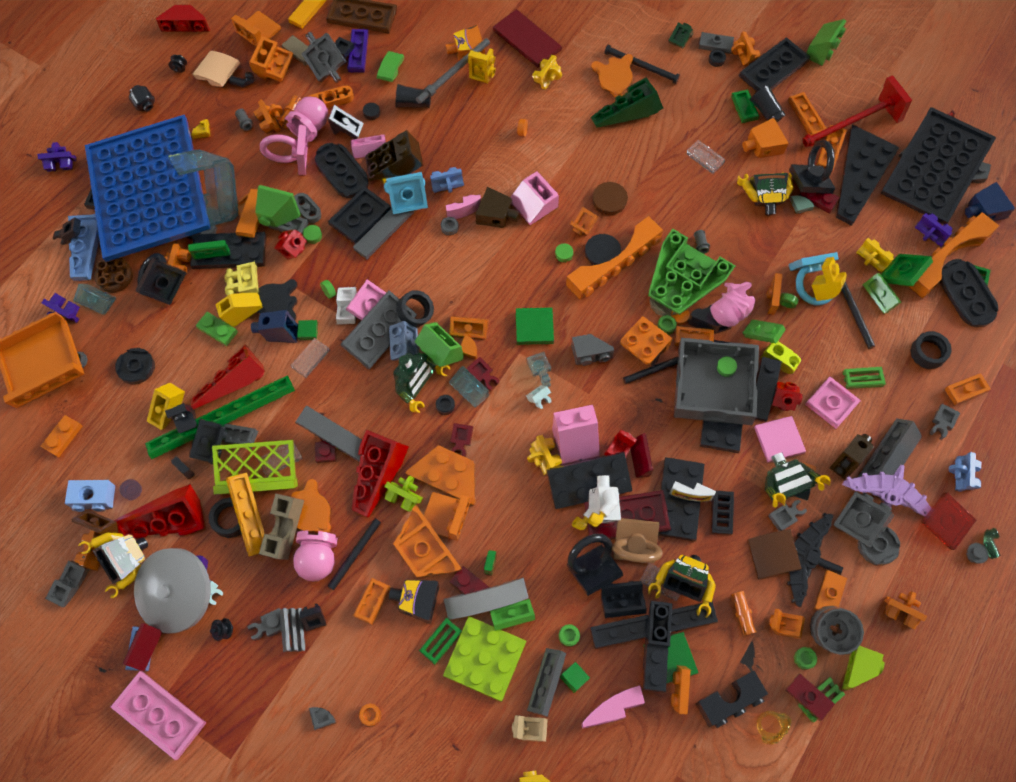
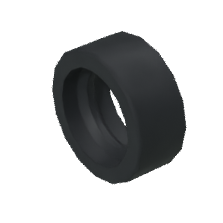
M413 290L400 298L396 311L401 322L405 321L414 327H420L431 319L434 306L427 294L422 291ZM415 299L422 304L424 316L421 319H415L409 315L406 309V302L408 300Z
M927 331L920 334L913 342L910 351L911 357L919 366L926 369H936L941 367L950 357L952 348L948 339L941 333ZM921 343H934L940 349L941 357L939 359L927 357L921 350Z
M229 497L216 502L210 509L208 517L211 528L217 534L225 538H234L242 534L239 523L231 529H224L218 523L219 514L228 507H234L232 499Z

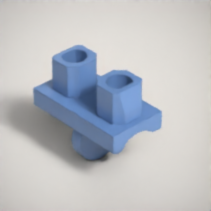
M452 167L449 168L448 172L441 173L435 171L430 175L434 193L444 190L452 193V188L464 186L461 168Z
M969 452L967 455L957 456L955 464L949 466V472L955 474V490L961 492L981 488V480L975 477V472L981 469V461L976 459L975 453Z

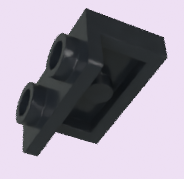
M200 419L189 457L206 461L213 465L212 446L221 445V441H225L227 437L226 427L220 423ZM222 449L218 450L219 459L221 456Z
M642 581L610 583L601 588V602L605 618L646 614L647 608L643 596Z

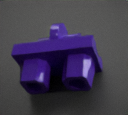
M53 142L52 148H47L48 153L37 154L38 159L42 161L43 169L47 172L56 171L55 163L59 162L62 170H72L73 161H76V156L66 151L65 146L60 147L58 142Z
M925 213L915 228L925 235L923 237L924 241H927L929 238L941 247L952 234V227L948 224L941 225L937 222L938 218L933 213L929 215Z
M54 293L49 301L43 299L41 302L54 310L53 312L49 311L47 315L57 312L76 323L80 319L76 317L80 307L68 301L64 309H62L61 307L66 299Z

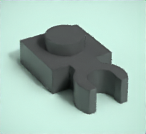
M941 404L932 420L937 425L930 430V435L939 431L941 433L940 440H943L948 434L947 430L951 431L960 412Z
M800 500L794 501L790 508L785 504V506H781L768 515L778 531L785 530L798 521L795 516L800 517L807 512L806 508L802 511L797 510L796 505L801 502Z
M280 608L261 616L262 623H252L248 626L249 630L258 629V633L252 636L253 640H259L264 633L271 637L282 632Z

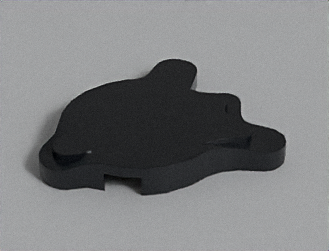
M290 279L283 284L272 283L261 286L258 294L263 308L258 310L257 313L287 310L292 318L296 320L293 308L297 304V298L290 296L298 287L296 280Z

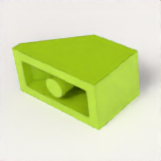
M862 646L851 652L842 689H852L881 674L885 665L882 661L884 655Z

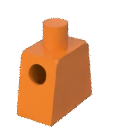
M772 118L752 128L748 140L744 141L742 146L745 152L753 150L758 158L784 154L789 143L776 120Z

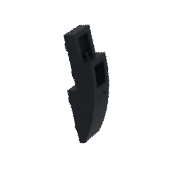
M650 602L643 657V690L666 692L672 603Z

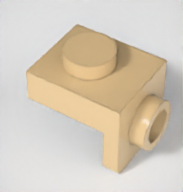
M515 715L512 724L513 738L546 742L548 719Z

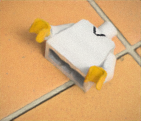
M597 476V487L589 491V509L583 514V519L577 516L572 522V526L576 529L584 530L587 527V522L597 527L601 523L621 520L618 488L610 487L609 476Z

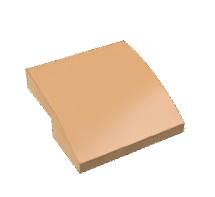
M210 51L194 71L193 76L198 80H207L211 86L223 87L240 62L229 55Z

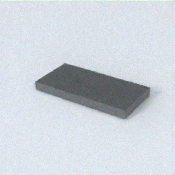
M390 290L340 344L341 347L367 369H370L389 348V327L401 322L396 311L397 303L400 299ZM406 305L409 315L415 318L417 314Z

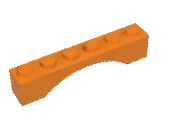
M983 212L977 217L973 216L966 223V227H960L955 233L956 236L954 238L949 237L943 244V248L938 247L933 252V263L913 286L908 287L923 299L941 281L943 263L946 257L962 248L981 246L993 235L999 225Z
M649 216L635 226L633 237L625 250L615 258L602 264L580 266L567 276L566 286L580 300L585 296L589 297L594 292V289L605 285L610 277L617 276L622 268L630 266L638 256L645 255L650 247L657 246L662 240L663 229Z

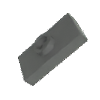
M702 32L698 49L721 50L724 53L731 54L734 37Z
M225 424L227 437L224 442L221 441V444L254 443L258 431L254 428Z

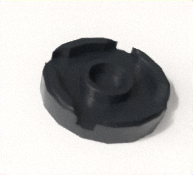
M608 234L592 236L585 246V256L592 265L610 261L621 253V246L618 240Z
M141 348L126 350L127 352L121 354L115 364V371L119 378L128 384H140L146 381L155 369V361L152 355Z

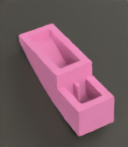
M637 686L627 689L603 702L581 724L582 729L626 718L624 709L641 706L645 703L641 687Z

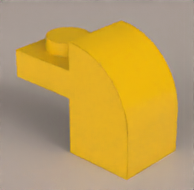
M834 257L825 259L822 265L824 275L816 276L812 284L816 301L829 300L836 297L846 281V272L839 273V265L835 263Z

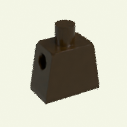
M487 187L476 212V224L504 228L508 219L518 221L520 211L512 209V198Z
M857 434L829 468L846 480V477H849L860 466L873 449L872 438L867 434ZM849 457L853 462L847 461L846 458Z

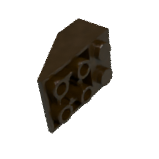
M408 130L398 134L365 156L370 181L408 175L424 166L419 142Z

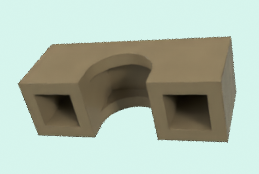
M275 494L270 514L275 515V526L271 533L264 534L259 554L275 559H289L304 500Z

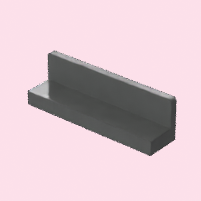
M896 418L858 477H861L863 473L879 475L880 472H884L885 475H894L898 467L905 464L922 438L914 421Z

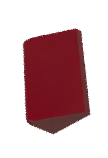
M643 433L635 438L637 441L630 449L636 478L650 477L653 472L647 436Z
M141 623L123 664L140 671H145L162 634L161 630Z

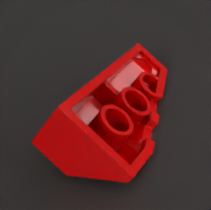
M246 344L227 361L229 364L225 369L218 370L215 373L213 382L206 383L190 400L191 408L196 409L262 378L265 372L264 366Z
M366 430L358 453L360 455V463L356 469L358 480L357 485L354 486L353 511L365 517L371 515L387 489L385 488L386 483H391L401 467L409 446Z

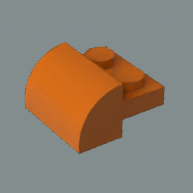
M261 36L250 60V68L257 76L264 80L269 77L282 82L292 61L293 52L278 47V42Z

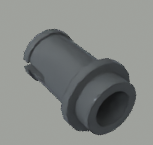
M238 109L235 112V116L240 122V128L245 131L252 129L253 121L248 118L244 109Z
M696 231L694 233L697 244L696 250L705 254L709 252L710 248L705 231Z

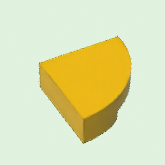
M208 119L200 121V124L193 128L191 133L193 139L210 137Z

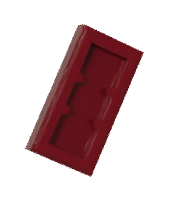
M800 673L785 690L819 721H822L835 705Z

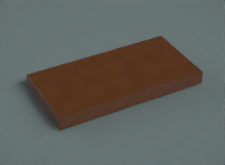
M333 0L326 20L330 24L389 34L397 12V5L371 0Z

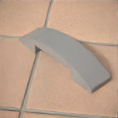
M524 578L504 582L502 585L448 597L443 600L448 619L450 620L505 607L529 597Z

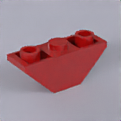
M174 5L156 17L161 32L210 31L206 18L192 5Z

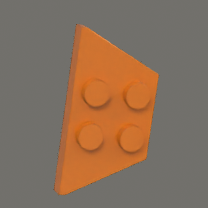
M438 445L405 473L459 499L461 495L467 496L472 505L476 503L475 462Z
M415 505L408 520L405 521L402 531L393 543L417 578L462 570L427 519Z

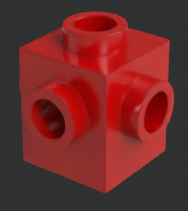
M297 230L283 231L279 235V241L274 248L285 258L292 259L303 252L307 240Z
M777 382L772 406H776L783 411H795L796 406L801 404L803 394L800 393V387L792 382Z

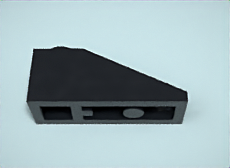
M762 357L758 364L756 375V419L767 421L782 361Z

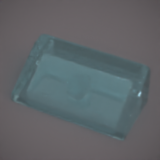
M78 284L73 301L105 315L115 302L116 297L89 284Z
M464 366L459 368L449 381L475 408L489 396V390Z

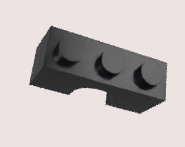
M755 671L732 682L737 693L736 700L733 703L725 702L718 691L695 703L708 727L715 725L716 728H719L728 723L726 718L732 714L736 718L746 712L745 707L752 704L754 708L764 702L763 697L768 695Z

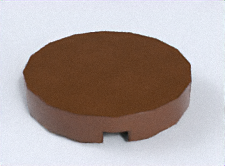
M604 182L594 190L592 197L593 205L599 212H605L607 215L618 214L623 211L627 204V191L618 183Z

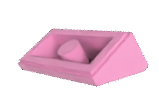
M385 135L351 140L354 158L365 157L369 152L382 146L386 142Z

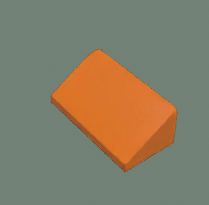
M451 316L449 335L461 337L467 335L471 338L486 339L488 319Z

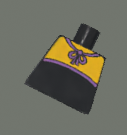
M405 580L403 589L391 587L389 600L399 602V612L431 624L440 585L438 581Z

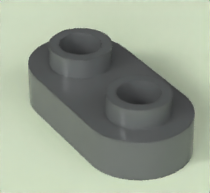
M298 193L294 196L300 214L304 219H307L309 223H316L321 219L320 208L307 194Z

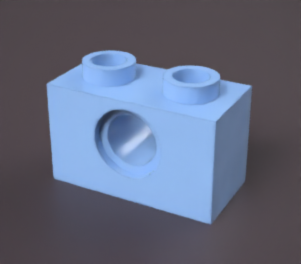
M68 480L65 504L76 512H83L85 509L99 512L105 511V509H112L116 486L109 480ZM93 493L92 498L87 500L88 496Z

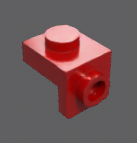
M620 430L613 437L604 455L625 452L626 457L637 439L632 437L630 433Z

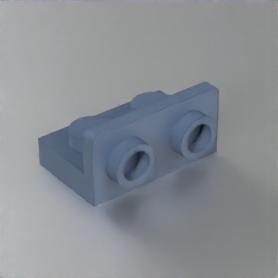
M405 321L390 326L391 360L404 359L408 362L411 360L412 364L419 363V346L415 343L418 337V328Z

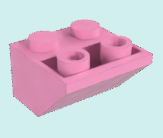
M538 172L524 179L510 197L512 198L513 207L520 211L521 216L529 225L556 209L559 202L557 192Z

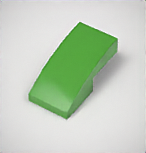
M388 51L378 70L377 79L393 82L398 75V68L404 61V55Z

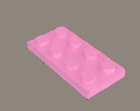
M142 671L135 676L111 706L113 710L174 760L180 758L206 724L198 715Z

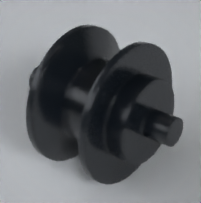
M172 55L170 57L171 61L168 64L175 73L184 72L187 60L182 55Z
M223 618L221 621L217 619L212 622L210 633L216 641L229 639L232 635L233 626L227 618Z

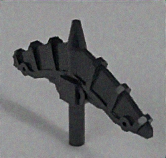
M822 514L823 518L815 523L810 522L809 528L806 531L796 535L798 539L795 541V547L802 569L789 573L790 581L787 582V585L791 586L794 598L791 601L798 607L802 606L804 597L807 595L808 578L811 575V571L817 565L839 575L843 571V567L820 558V547L824 536L831 527L834 516L832 514Z

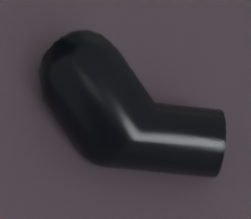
M247 72L244 78L231 76L229 82L235 86L246 87L252 84L255 78L252 72Z

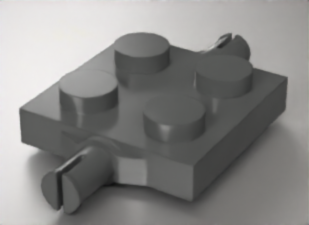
M308 32L306 37L310 45L301 53L318 81L322 82L328 76H332L335 83L341 81V78L336 71L346 60L329 34L325 33L322 37L315 39L312 32Z

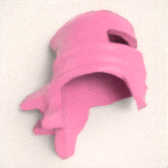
M749 282L724 284L727 287V293H722L723 297L710 307L711 314L717 323L732 327L751 313L755 298L746 294V291L752 286Z

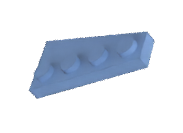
M96 214L68 216V221L74 217L81 221L80 234L76 238H72L71 243H69V250L71 251V257L69 258L70 278L73 281L91 280L99 244Z

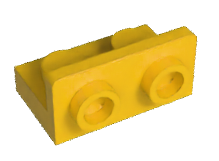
M490 48L487 55L470 50L468 54L469 78L488 84L496 71V68H494L495 56L493 49Z

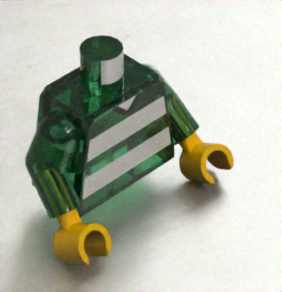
M407 353L399 358V365L393 372L395 392L406 404H410V411L420 413L417 406L424 408L425 405L423 402L414 401L413 399H415L431 377L434 368H436L437 374L447 376L443 373V368L450 370V367L448 365L439 367L426 353H415L414 355Z
M781 452L771 457L776 467L767 472L764 490L770 499L773 500L772 505L776 508L778 502L785 506L786 499L812 489L816 486L815 484H818L819 490H824L823 483L830 486V478L826 475L818 474L804 463L799 462L798 459L787 462Z

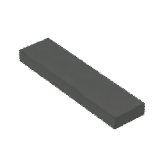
M392 209L388 211L353 246L354 251L368 260L414 213V210L393 214Z
M306 405L295 423L360 462V455L358 453L362 439Z

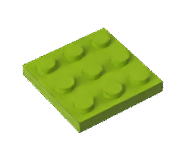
M468 616L443 677L502 702L525 647L526 640L503 630L495 631L493 626Z

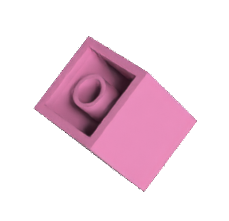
M593 405L554 413L552 431L558 454L562 460L561 465L579 462V459L589 460L600 456L598 422Z

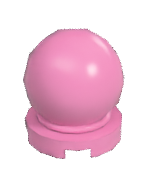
M304 97L296 104L294 111L289 112L285 117V120L288 121L286 125L297 137L299 125H306L307 142H311L317 136V131L326 125L328 109L319 98Z
M308 531L297 532L296 543L301 546L296 550L293 560L294 569L301 578L307 581H320L332 572L334 553L331 548L337 546L338 538H336V535L318 531V535H308Z

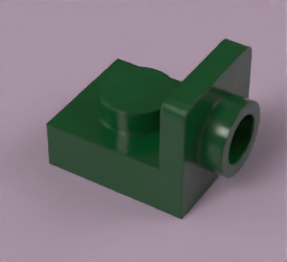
M678 22L668 40L669 43L684 49L689 38L693 36L692 27L687 23L681 24Z

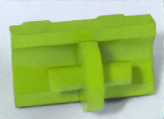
M409 476L406 480L400 477L398 483L402 484L403 487L393 481L391 483L387 482L385 485L387 491L384 499L396 503L399 495L404 497L400 507L408 512H411L417 503H421L423 497L410 491V489L413 491L418 489V486L413 484L414 477Z

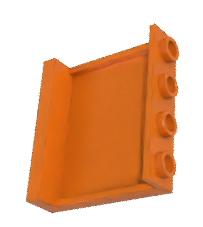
M57 312L50 313L46 317L32 322L28 326L0 339V368L8 394L4 395L3 399L6 404L14 408H18L84 375L67 321Z

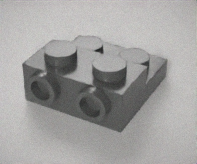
M855 491L833 525L871 548L880 533L885 531L894 514L891 512L892 508L881 502L879 505L873 502L874 498L863 492L860 494Z

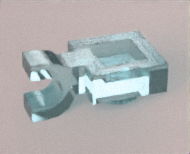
M541 352L527 357L526 361L533 377L539 375L543 386H551L549 382L551 379L547 373L551 371V366L545 353Z

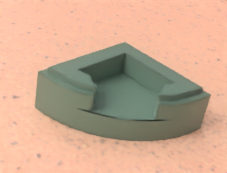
M791 196L790 198L796 214L810 211L814 208L813 203L803 196Z

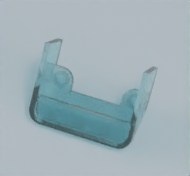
M192 150L168 156L178 175L204 170L207 194L203 195L210 226L232 221L238 216L234 165L228 158L203 150Z

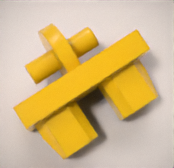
M551 55L549 60L543 59L540 63L541 71H535L532 75L534 82L540 83L542 89H547L554 79L559 80L562 77L561 67L557 64V57L555 55Z
M867 238L857 251L866 260L864 262L866 266L871 264L881 273L885 271L894 259V255L890 251L881 249L879 242L875 239L870 240Z
M539 435L531 443L532 448L529 449L531 455L527 457L529 463L535 462L536 467H541L543 475H547L546 469L559 467L562 460L560 455L551 456L550 451L555 447L553 439L544 438L543 435Z

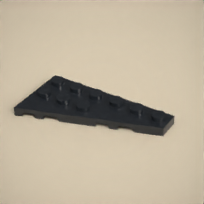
M853 124L850 128V138L848 140L843 181L836 218L851 226L899 149L898 146Z

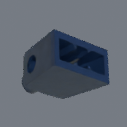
M995 182L972 197L968 203L969 207L965 209V214L968 218H971L973 216L977 217L983 212L991 220L998 221L1007 219L1015 210V207L999 184Z
M287 310L261 313L259 321L251 323L252 333H260L266 341L297 343L298 324Z

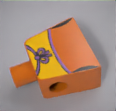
M478 25L454 32V43L445 44L447 55L456 53L460 61L470 50H473L483 41ZM485 48L480 53L485 54Z

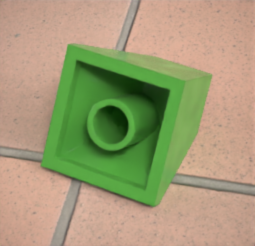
M259 185L255 210L259 223L264 226L278 227L300 217L301 214L293 193Z

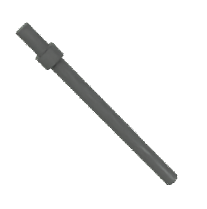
M485 38L472 51L481 52L490 44V41ZM468 54L432 85L429 84L424 89V92L416 98V101L421 104L428 97H432L440 86L468 63Z

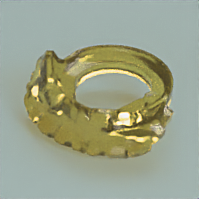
M765 711L757 719V730L762 736L763 743L766 742V744L774 745V743L776 744L779 740H782L788 733V730H790L791 719L785 713L779 714L776 711ZM771 715L777 718L781 726V730L777 734L768 733L762 728L761 721L765 716Z

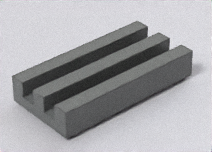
M283 608L280 610L283 652H302L305 650L304 625L300 618L302 608ZM288 614L290 616V627L288 623ZM289 632H290V635H291L292 647H290Z

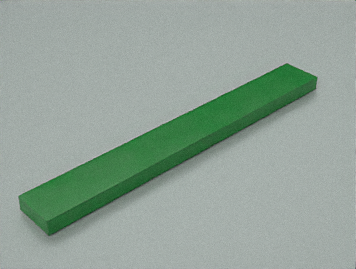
M288 375L197 418V426L182 433H178L176 428L146 442L145 445L149 457L152 460L193 440L200 419L225 425L295 391Z

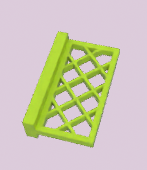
M293 440L212 446L215 486H213L214 494L230 493L227 482L220 481V472L224 467L233 474L232 476L238 475L237 473L243 466L248 468L252 472L249 477L252 491L298 487ZM288 444L289 453L283 458L276 450L280 445ZM261 446H265L271 451L265 459L256 453ZM240 448H246L251 452L245 461L236 455ZM219 449H225L231 454L225 462L218 457ZM273 453L282 460L275 469L266 462ZM253 455L262 462L256 470L247 464ZM233 457L242 463L236 471L227 465ZM283 463L290 467L291 476H283L277 471ZM264 464L273 471L266 478H263L258 473Z

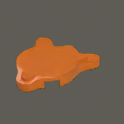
M626 54L621 59L611 57L609 58L608 65H604L599 61H594L591 65L592 70L599 75L602 89L609 91L615 98L618 95L623 96L627 88L632 84L633 76L630 65L633 61V56L631 54Z
M310 479L307 481L304 490L293 492L291 496L304 500L297 528L300 531L329 533L331 530L330 505L319 494L317 481Z

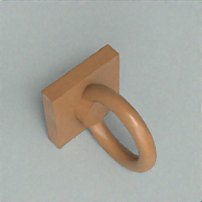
M624 518L617 521L616 538L612 546L614 551L613 558L639 563H655V561L659 560L663 554L661 547L657 545L659 522Z

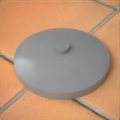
M181 548L162 549L150 555L139 568L134 584L136 607L143 620L149 626L161 630L162 633H177L190 629L200 621L209 605L211 595L209 575L203 563L193 553Z

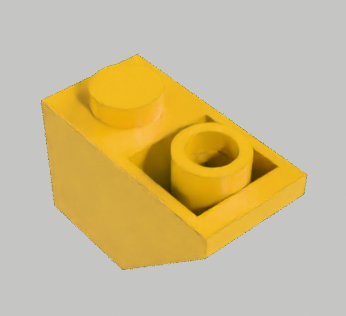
M258 293L229 294L215 304L219 318L232 327L237 326L263 308Z

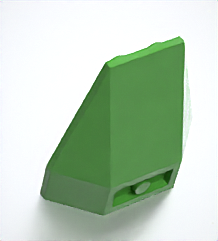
M672 229L662 243L648 296L680 315L724 283L735 268V265L722 257H719L717 261L688 245V237Z

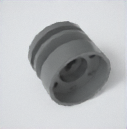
M833 605L824 606L817 610L811 618V636L818 645L832 653L839 655L850 654L862 643L864 636L863 625L858 616L849 610ZM831 625L837 628L836 632L830 629Z

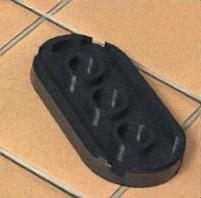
M326 143L317 149L315 156L316 166L340 196L353 198L364 186L368 188L369 181L366 172L343 145Z
M953 259L947 262L942 268L940 284L961 319L973 327L989 325L997 317L998 303L980 273L968 261Z

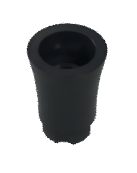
M397 84L395 106L396 108H430L431 97H428L419 104L416 98L424 92V89Z
M770 85L763 87L749 99L767 121L774 118L778 122L786 116Z

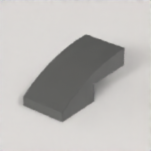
M68 561L60 579L54 580L45 599L65 607L81 586L89 569L80 566L75 561Z

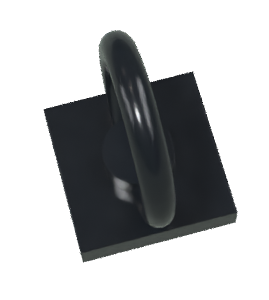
M819 140L810 151L808 165L791 164L789 171L801 192L833 194L835 186L829 178L835 160L833 146L827 140ZM821 147H824L827 153L825 169L823 166H815L816 155Z
M151 254L140 267L137 278L138 286L135 291L171 305L187 273L182 269L167 264L166 258L162 254Z
M592 534L584 537L574 545L568 555L567 567L587 596L623 576L622 570L611 557L612 542L603 534ZM596 542L603 543V545L601 544L577 558L580 551L586 546Z

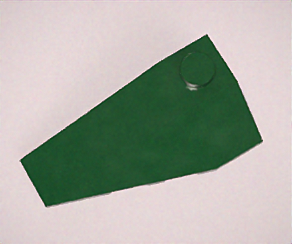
M647 77L627 88L628 92L623 96L618 95L613 104L605 105L595 113L591 119L596 128L649 117L664 109L658 92Z

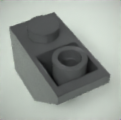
M592 334L572 337L571 347L576 365L586 366L592 362H606L613 358L614 347Z

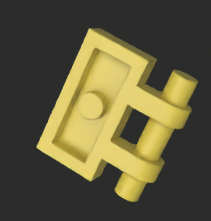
M255 261L237 265V271H233V269L226 270L224 280L227 283V286H225V294L227 296L229 294H236V292H239V294L259 293Z

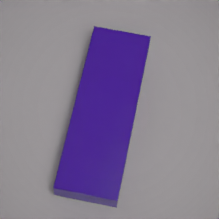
M352 29L350 42L354 44V49L349 54L348 72L365 73L368 30Z

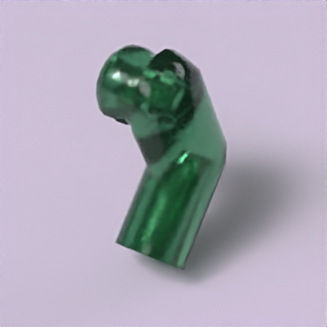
M996 528L987 529L984 532L983 544L988 550L990 559L1001 556L993 540L1000 537Z

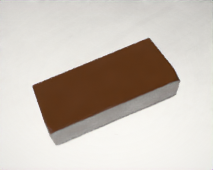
M89 510L71 519L73 523L100 534L108 532L118 533L116 521Z

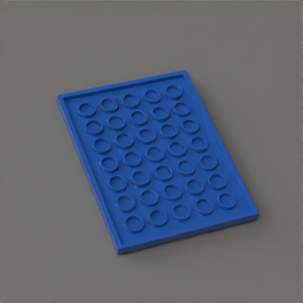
M185 114L85 145L102 258L105 262L211 229L188 120Z

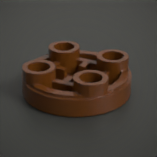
M123 258L107 262L101 260L96 264L97 269L94 279L96 284L105 292H119L125 289L132 281L133 271Z

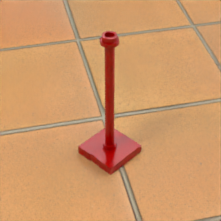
M891 75L886 78L884 87L879 95L878 100L881 103L812 136L807 134L802 138V142L805 147H812L815 141L884 108L895 122L899 123L903 121L912 99L896 78Z

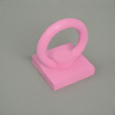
M299 125L298 141L285 135L265 137L260 143L261 153L266 158L280 163H289L297 160L298 174L306 175L308 151L306 125ZM273 142L287 143L292 146V154L288 156L273 154L267 149V145Z

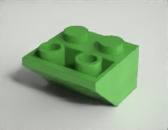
M842 19L823 24L807 50L811 61L823 66L826 60L829 61L834 53L833 49L837 50L841 43L839 38H842L846 31L844 26L847 20Z
M437 322L425 324L415 340L420 350L426 353L439 367L462 361L464 358L462 346Z

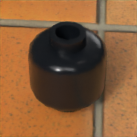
M136 85L129 91V100L138 111H150L153 108L155 97L146 86Z

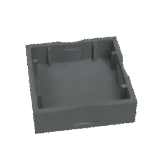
M681 338L678 347L674 417L753 425L757 417L756 375L758 372L759 345L732 342L716 343L709 340ZM722 357H731L737 363V369L730 377H724L717 371L718 361Z

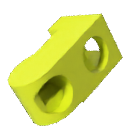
M779 341L776 344L770 343L760 357L761 359L766 357L782 361L780 369L787 374H793L801 362V358L794 351Z

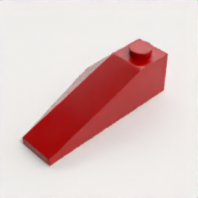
M191 484L173 490L114 520L117 522L118 533L124 536L132 535L133 538H144L147 535H160L161 537L177 533L179 535H187L205 527L200 499Z

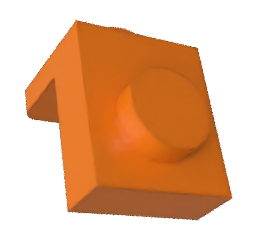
M582 207L574 222L571 221L570 225L574 227L572 230L579 235H582V233L588 235L599 217Z
M775 609L774 615L772 614L770 617V627H772V630L777 635L801 639L805 618L804 616L782 613L780 609Z

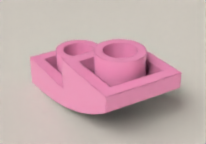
M469 195L463 197V203L446 205L447 217L459 219L476 212L481 202V196Z

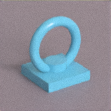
M422 172L386 179L384 190L389 194L393 214L428 208L424 187L425 179Z
M837 252L801 258L789 264L790 271L800 269L796 277V290L805 302L812 305H824L832 300L816 301V298L811 297L805 291L803 280L808 273L822 271V265L826 258L834 257L835 261L838 260Z

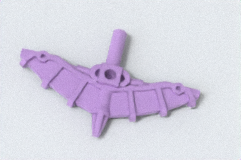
M900 465L894 475H885L884 472H880L879 475L863 473L861 477L853 479L846 477L842 484L855 491L872 493V495L878 496L890 508L892 504L895 506L902 505L911 508L922 516L935 519L936 509L930 507L926 501L927 497L924 494L921 495L914 488V483L909 484L903 479L904 465Z

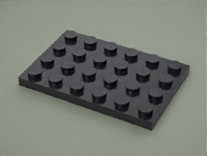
M930 107L881 194L922 214L926 213L929 215L933 213L937 216L938 222L947 224L996 137Z

